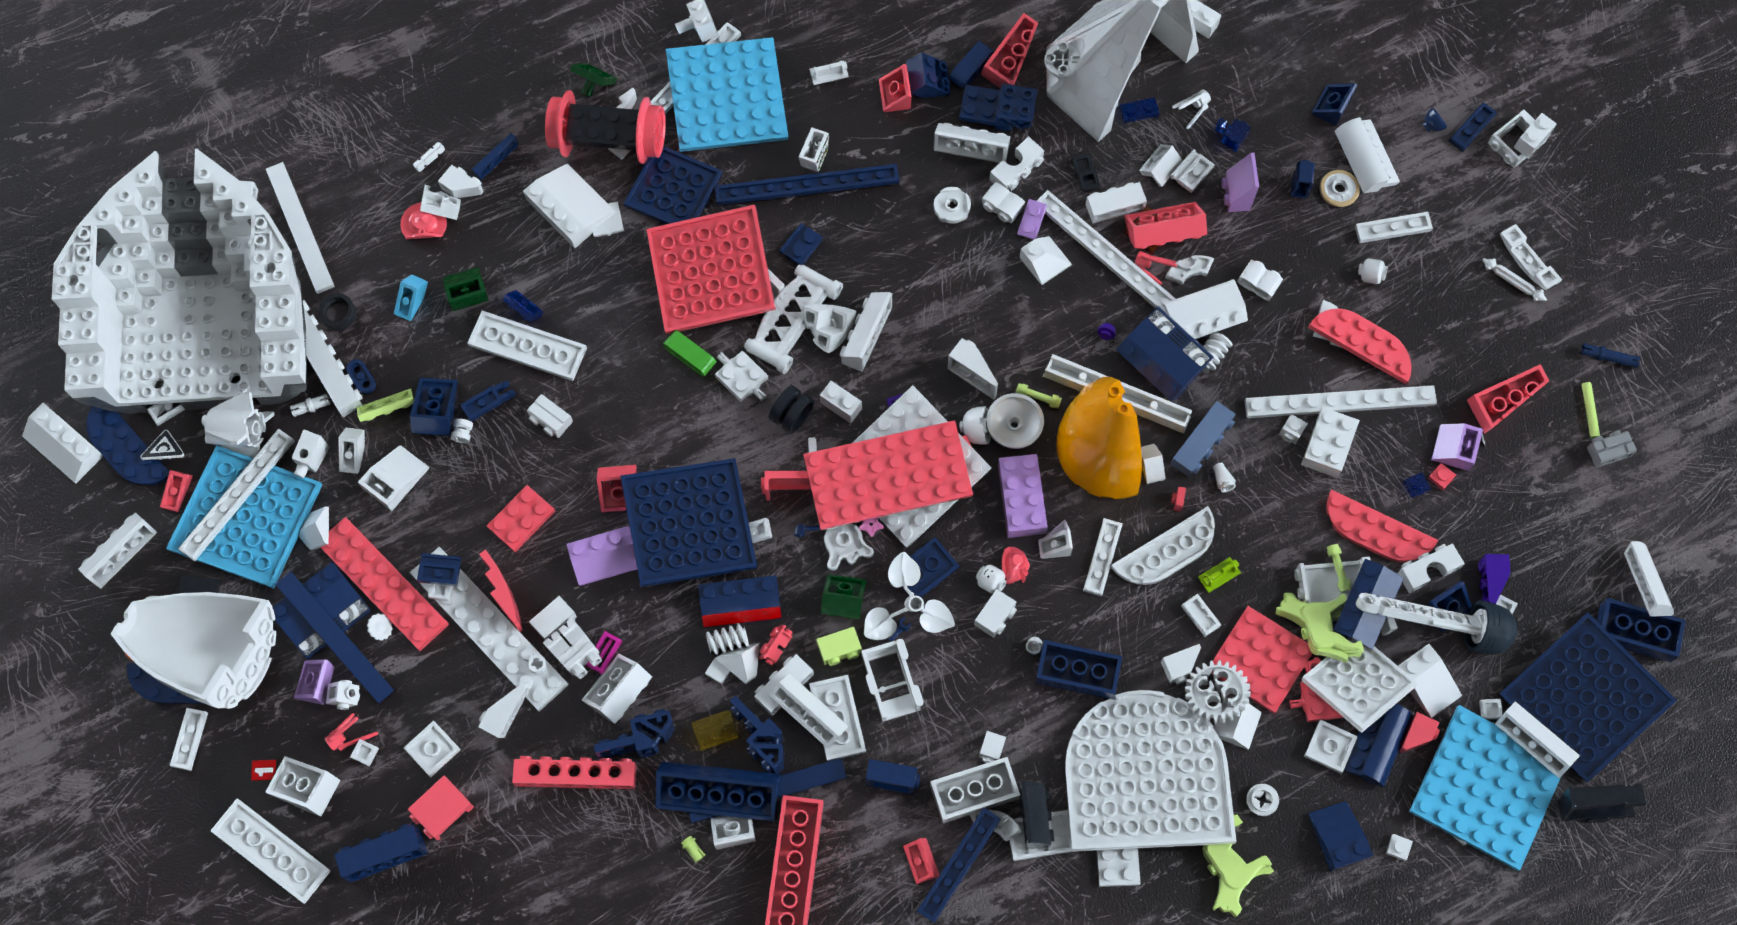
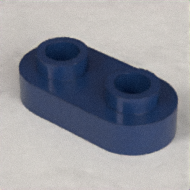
M359 359L350 361L346 370L358 391L362 394L372 393L376 388V382L364 362ZM360 369V372L355 373V370ZM365 384H370L369 387L364 388Z

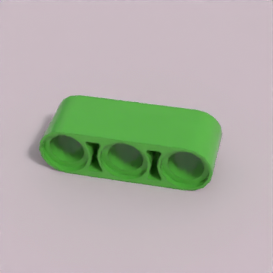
M677 330L673 331L663 343V347L703 377L717 363L709 353Z

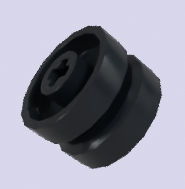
M790 385L781 393L772 406L768 416L769 420L776 425L782 423V428L786 432L794 434L810 415L815 400L806 394L801 396V390L794 385Z

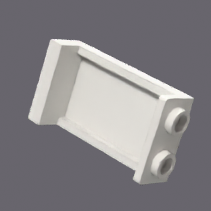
M1370 556L1362 557L1359 561L1342 562L1346 577L1351 581V587L1354 585L1364 560H1370ZM1299 563L1294 570L1295 580L1299 582L1297 595L1298 599L1302 602H1330L1337 599L1340 594L1345 593L1347 598L1351 590L1341 592L1338 588L1339 578L1334 563L1314 565Z

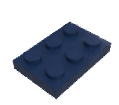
M936 537L910 556L918 564L921 575L915 585L907 587L914 593V596L922 598L960 568ZM901 586V588L903 589V591H904V592L908 595V597H909V594L904 590V587Z

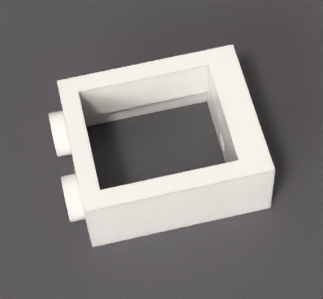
M1525 110L1521 111L1495 132L1488 142L1492 150L1498 152L1504 161L1513 168L1527 157L1523 154L1518 156L1501 138L1515 126H1518L1523 132L1530 127L1535 120Z

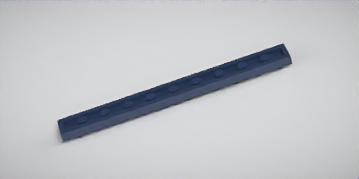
M897 164L717 185L715 186L717 205L899 184Z

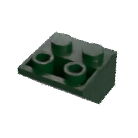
M479 267L443 277L446 295L453 311L489 301Z

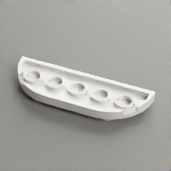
M1208 506L1115 562L1111 565V568L1124 580L1140 585L1154 584L1171 576L1197 560L1209 548L1215 529L1214 518Z

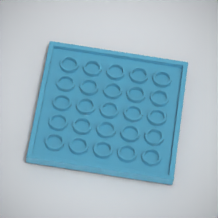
M773 37L666 49L680 152L788 140Z
M216 445L166 549L168 551L189 558L178 548L253 458ZM274 466L196 561L274 589L298 539L300 529L319 494L322 483L304 477V479L297 477L293 472Z
M1459 705L1455 709L1409 812L1519 871L1560 778L1497 725Z

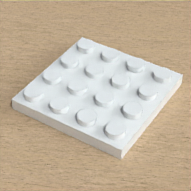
M1375 646L1373 650L1364 647L1361 657H1348L1347 663L1326 657L1302 678V682L1361 733L1417 686V682Z

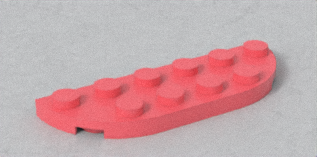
M1330 309L1317 315L1307 328L1404 384L1409 382L1411 360L1405 346L1394 335L1362 316L1346 309Z
M1334 490L1329 492L1327 514H1329L1334 529L1343 538L1377 555L1395 562L1417 560L1422 554L1429 553L1438 542L1437 539Z

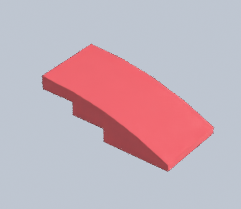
M485 549L479 555L490 569L485 573L491 585L495 588L490 594L517 630L521 632L523 628L513 594L499 568Z

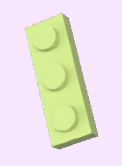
M408 389L356 407L360 422L370 421L376 416L387 415L396 409L411 406L414 402L412 390Z

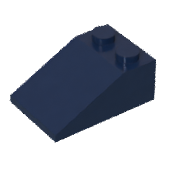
M419 379L410 414L412 433L450 436L454 419L458 380Z
M1347 801L1308 813L1330 872L1367 860L1373 856L1367 838Z

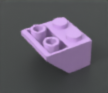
M1441 424L1431 460L1469 471L1475 464L1483 429L1468 424Z

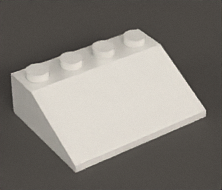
M568 164L536 179L523 190L526 200L574 248L579 246L593 234V231L616 213Z

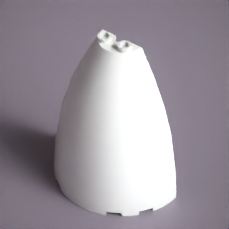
M212 592L180 593L133 601L124 612L125 620L122 623H117L111 632V635L122 650L141 669L158 682L199 702L215 708L227 709L238 706L239 701L248 699L257 689L269 668L272 659L269 657L271 646H274L276 641V631L273 630L275 614L269 600Z

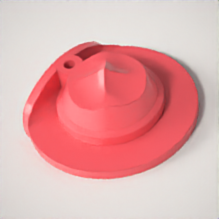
M421 202L410 206L404 212L400 225L405 239L443 236L447 227L446 217L420 211Z

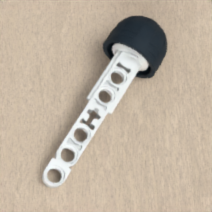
M1361 593L1356 601V606L1365 612L1378 613L1383 616L1464 632L1465 646L1473 652L1491 655L1502 653L1511 647L1517 636V623L1513 614L1508 609L1495 603L1477 601L1472 605L1468 614H1462L1382 596L1376 597V595Z

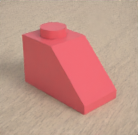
M1416 712L1413 715L1399 752L1404 753L1424 746L1432 740H1436L1440 729L1437 728L1439 722Z

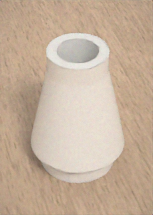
M1218 463L1213 466L1218 489L1221 492L1233 490L1236 487V480L1224 464Z

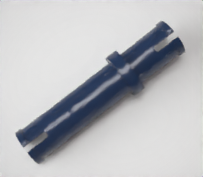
M1583 343L1581 346L1583 351H1580V355L1594 357L1599 361L1603 359L1638 368L1640 362H1637L1640 361V356L1609 350L1605 346L1597 347Z

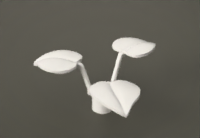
M906 552L897 555L888 570V578L892 586H903L904 590L909 594L904 603L905 608L889 615L885 608L881 607L870 610L864 622V636L869 639L882 640L890 637L897 628V624L892 618L907 611L923 612L920 616V624L924 630L930 633L941 632L955 626L951 612L941 601L929 600L924 607L923 599L920 596H914V593L908 589L907 586H913L919 581L921 573L918 564Z

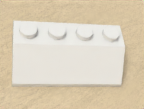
M938 123L935 131L934 151L998 163L1003 160L1006 162L1010 136L1004 133H990L983 129L974 130L967 126L958 127L950 123Z
M1234 279L1164 303L1165 312L1194 339L1248 321L1246 306Z
M873 292L869 298H865L862 305L864 310L862 314L857 315L855 320L856 327L854 330L851 329L848 334L847 340L849 342L847 346H843L841 349L842 364L863 372L892 309V293Z
M44 403L29 416L22 437L74 483H77L103 457L94 446Z
M134 513L124 521V524L119 529L111 533L110 538L105 543L97 547L96 552L90 558L82 562L79 571L101 589L157 532L137 513Z

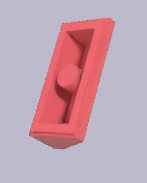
M919 838L903 846L916 884L940 876L926 838Z

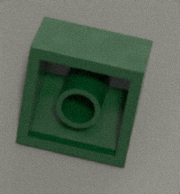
M828 574L823 591L821 613L828 616L860 619L866 580Z

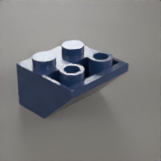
M922 52L906 61L911 94L921 98L950 95L946 62Z

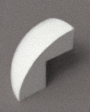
M826 304L804 306L805 325L807 329L811 330L814 336V343L827 353L837 349L848 336L855 320L856 311L846 307Z

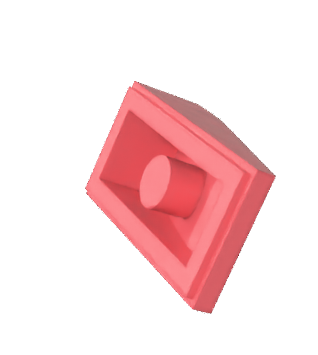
M170 470L160 507L179 512L193 475Z

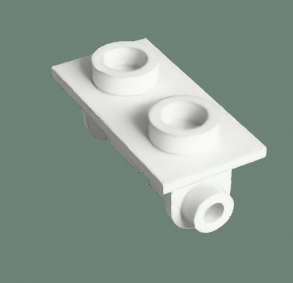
M842 60L837 63L809 69L814 85L849 77L846 61Z

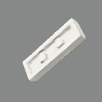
M186 708L171 759V767L188 771L192 770L208 715L206 711Z

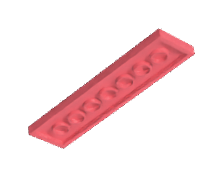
M346 517L329 531L328 545L320 548L419 651L449 625Z

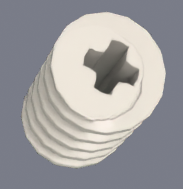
M1219 332L1211 334L1205 345H1203L1214 358L1202 372L1209 373V369L1215 370L1216 366L1214 364H1220L1219 359L1224 358L1223 353L1228 352L1227 347H1232V342Z
M737 624L736 630L729 626V632L725 628H721V634L714 630L713 636H711L709 631L706 632L710 654L711 650H713L718 655L719 648H721L723 653H726L727 646L733 651L734 644L741 649L742 642L746 647H749L745 626L742 628L740 624Z

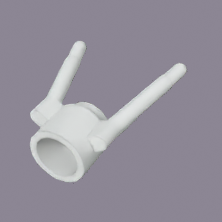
M1201 90L1197 94L1195 93L1191 97L1173 105L1172 108L1178 107L1180 110L1190 104H1193L1196 108H1201L1186 126V129H1189L1203 111L1208 108L1207 103L1211 101V98L1207 91Z

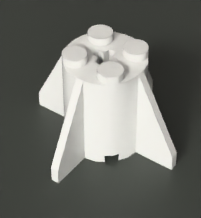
M244 391L211 408L207 415H203L202 425L205 427V442L207 444L220 445L226 449L254 458L261 450L260 444L264 438L260 437L261 433L266 430L265 423L275 414L269 411L258 412V409H254L251 392Z

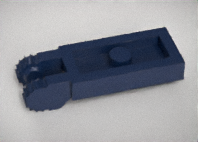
M503 381L496 386H491L460 404V406L472 422L500 406L503 402L510 400L516 393L514 390H510L499 396L498 392H502L510 386L508 381Z

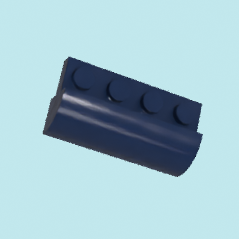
M1395 704L1362 733L1359 731L1344 771L1364 778L1366 782L1384 788L1413 718L1412 713L1401 705Z

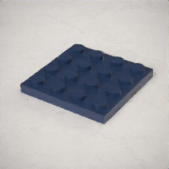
M663 146L659 158H648L624 202V207L664 224L700 217L723 174L722 170Z

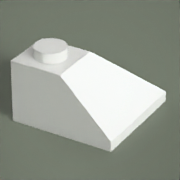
M1049 236L1034 239L1022 247L1019 258L1041 285L1072 265Z

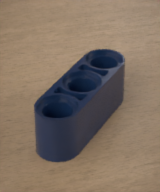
M978 41L951 72L949 80L964 90L965 85H970L983 70L984 65L995 51L981 41Z

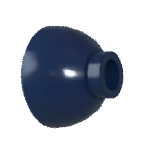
M1431 108L1425 116V122L1422 123L1428 132L1431 130L1436 132L1445 130L1447 128L1446 123L1437 111Z

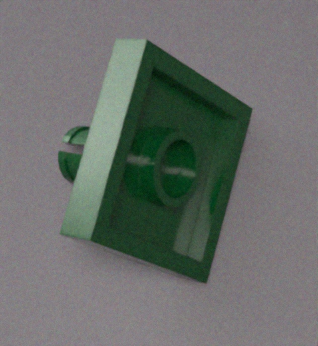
M588 63L572 64L570 69L571 72L586 78L581 93L592 97L596 84L600 86L613 85L617 80V77Z

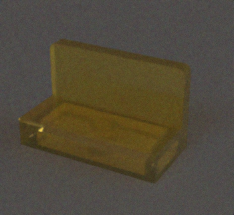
M729 710L692 722L701 751L739 738Z

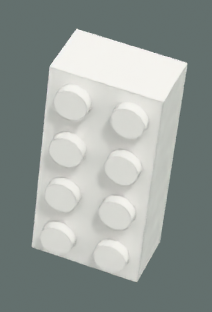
M1008 757L930 781V787L942 824L981 811L983 808L990 809L1020 798V792Z

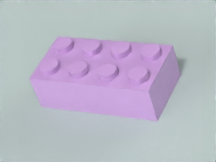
M1037 454L999 458L998 472L1007 538L1046 534L1047 520Z

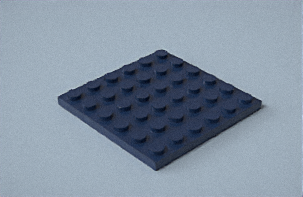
M736 458L621 475V484L640 587L757 569Z
M1588 612L1499 693L1510 706L1517 702L1580 755L1570 767L1586 783L1677 701Z

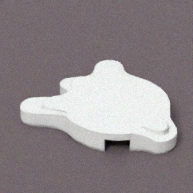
M852 523L829 528L824 535L825 547L829 553L827 568L831 571H835L843 559H846L848 564L853 565L859 557L871 558L874 554L873 549L863 541L860 529Z

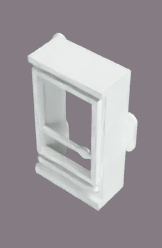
M898 639L862 650L861 656L867 671L866 681L870 693L875 696L882 722L920 711L923 699L919 687L913 684L907 666L908 652L904 640ZM897 653L905 681L887 687L882 686L880 689H877L869 661ZM907 684L910 694L881 702L879 692L883 693L885 690Z

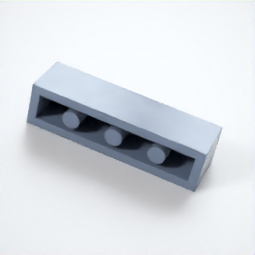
M1216 401L1173 457L1170 465L1187 477H1190L1192 473L1197 474L1202 467V464H1200L1204 458L1207 460L1213 453L1211 448L1214 444L1219 445L1224 438L1222 435L1224 431H1229L1235 424L1233 419L1236 414Z

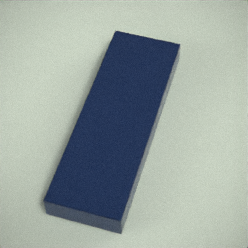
M1483 102L1454 133L1449 142L1464 152L1495 118L1497 112Z
M510 133L472 169L475 178L481 181L518 146L515 135Z

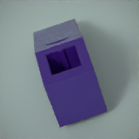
M1485 554L1479 560L1478 569L1482 573L1480 590L1483 591L1481 601L1497 603L1511 573L1509 554Z

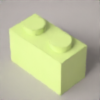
M854 627L817 639V645L824 665L834 666L839 664L842 659H855L859 657L862 651Z

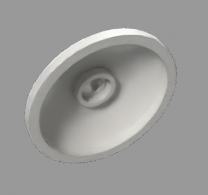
M1011 393L1001 396L992 403L987 413L986 422L990 435L997 443L1007 448L1019 449L1031 445L1039 438L1044 426V416L1040 406L1032 398L1023 394ZM1016 423L1018 426L1014 428L1011 424Z

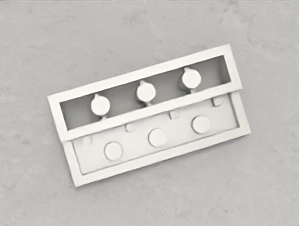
M1360 117L1342 124L1335 130L1363 193L1377 192L1382 187L1395 186L1400 182L1371 119L1361 120Z

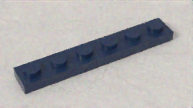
M986 808L982 809L917 912L933 923L937 921L1000 823L1001 818Z

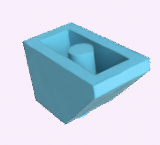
M412 274L402 280L394 314L411 321L425 297L428 281Z

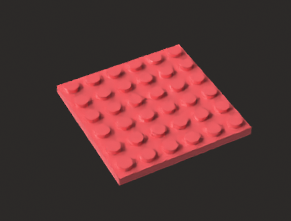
M755 205L647 229L666 334H671L675 330L680 332L776 310Z

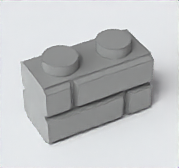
M1620 430L1610 433L1609 437L1606 438L1598 436L1592 439V443L1587 447L1596 468L1632 457L1637 452L1629 432L1621 433Z

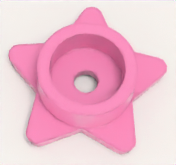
M878 517L863 521L859 529L866 531L870 537H873L875 532L883 529L884 526L878 522Z

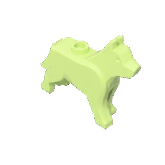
M1293 593L1283 594L1284 600L1280 603V607H1276V615L1285 617L1302 627L1303 640L1307 639L1310 651L1313 654L1330 657L1347 663L1348 657H1361V653L1364 650L1361 641L1351 643L1341 634L1333 632L1332 621L1339 619L1347 601L1345 593L1340 594L1337 599L1330 602L1311 603L1298 600Z
M1233 814L1235 827L1242 824L1243 822L1239 816ZM1232 844L1203 845V855L1209 863L1207 867L1213 876L1217 875L1219 877V889L1213 910L1219 908L1222 912H1230L1236 918L1242 909L1239 903L1242 890L1254 877L1265 874L1269 875L1274 872L1271 868L1272 863L1267 856H1261L1246 864L1231 848Z

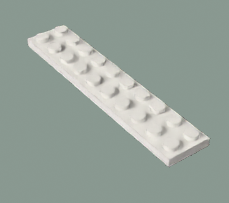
M440 547L431 553L448 556ZM419 565L410 572L416 580ZM461 569L457 586H452L449 601L435 599L515 687H518L523 682L532 684L526 698L538 711H541L569 685L548 662L547 668L543 673H532L528 666V661L532 656L541 654ZM420 583L422 587L429 593L431 584ZM539 660L534 661L532 666H535L536 669H540L543 663H540Z

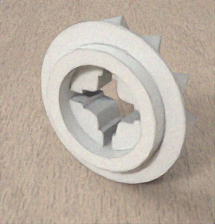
M1257 784L1249 790L1246 804L1249 806L1250 811L1257 814V816H1268L1276 811L1279 805V796L1270 785ZM1265 792V800L1269 803H1264L1260 808V801L1256 798H1260Z

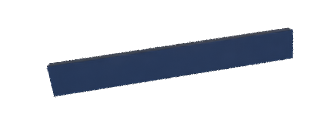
M291 571L275 584L378 703H381L394 692V689Z
M841 758L781 775L779 798H782L783 795L789 796L846 779ZM689 812L692 824L721 816Z

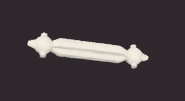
M1483 258L1482 261L1487 271L1493 270L1496 275L1527 295H1533V301H1547L1542 289L1536 290L1533 285L1502 265H1497L1495 258Z

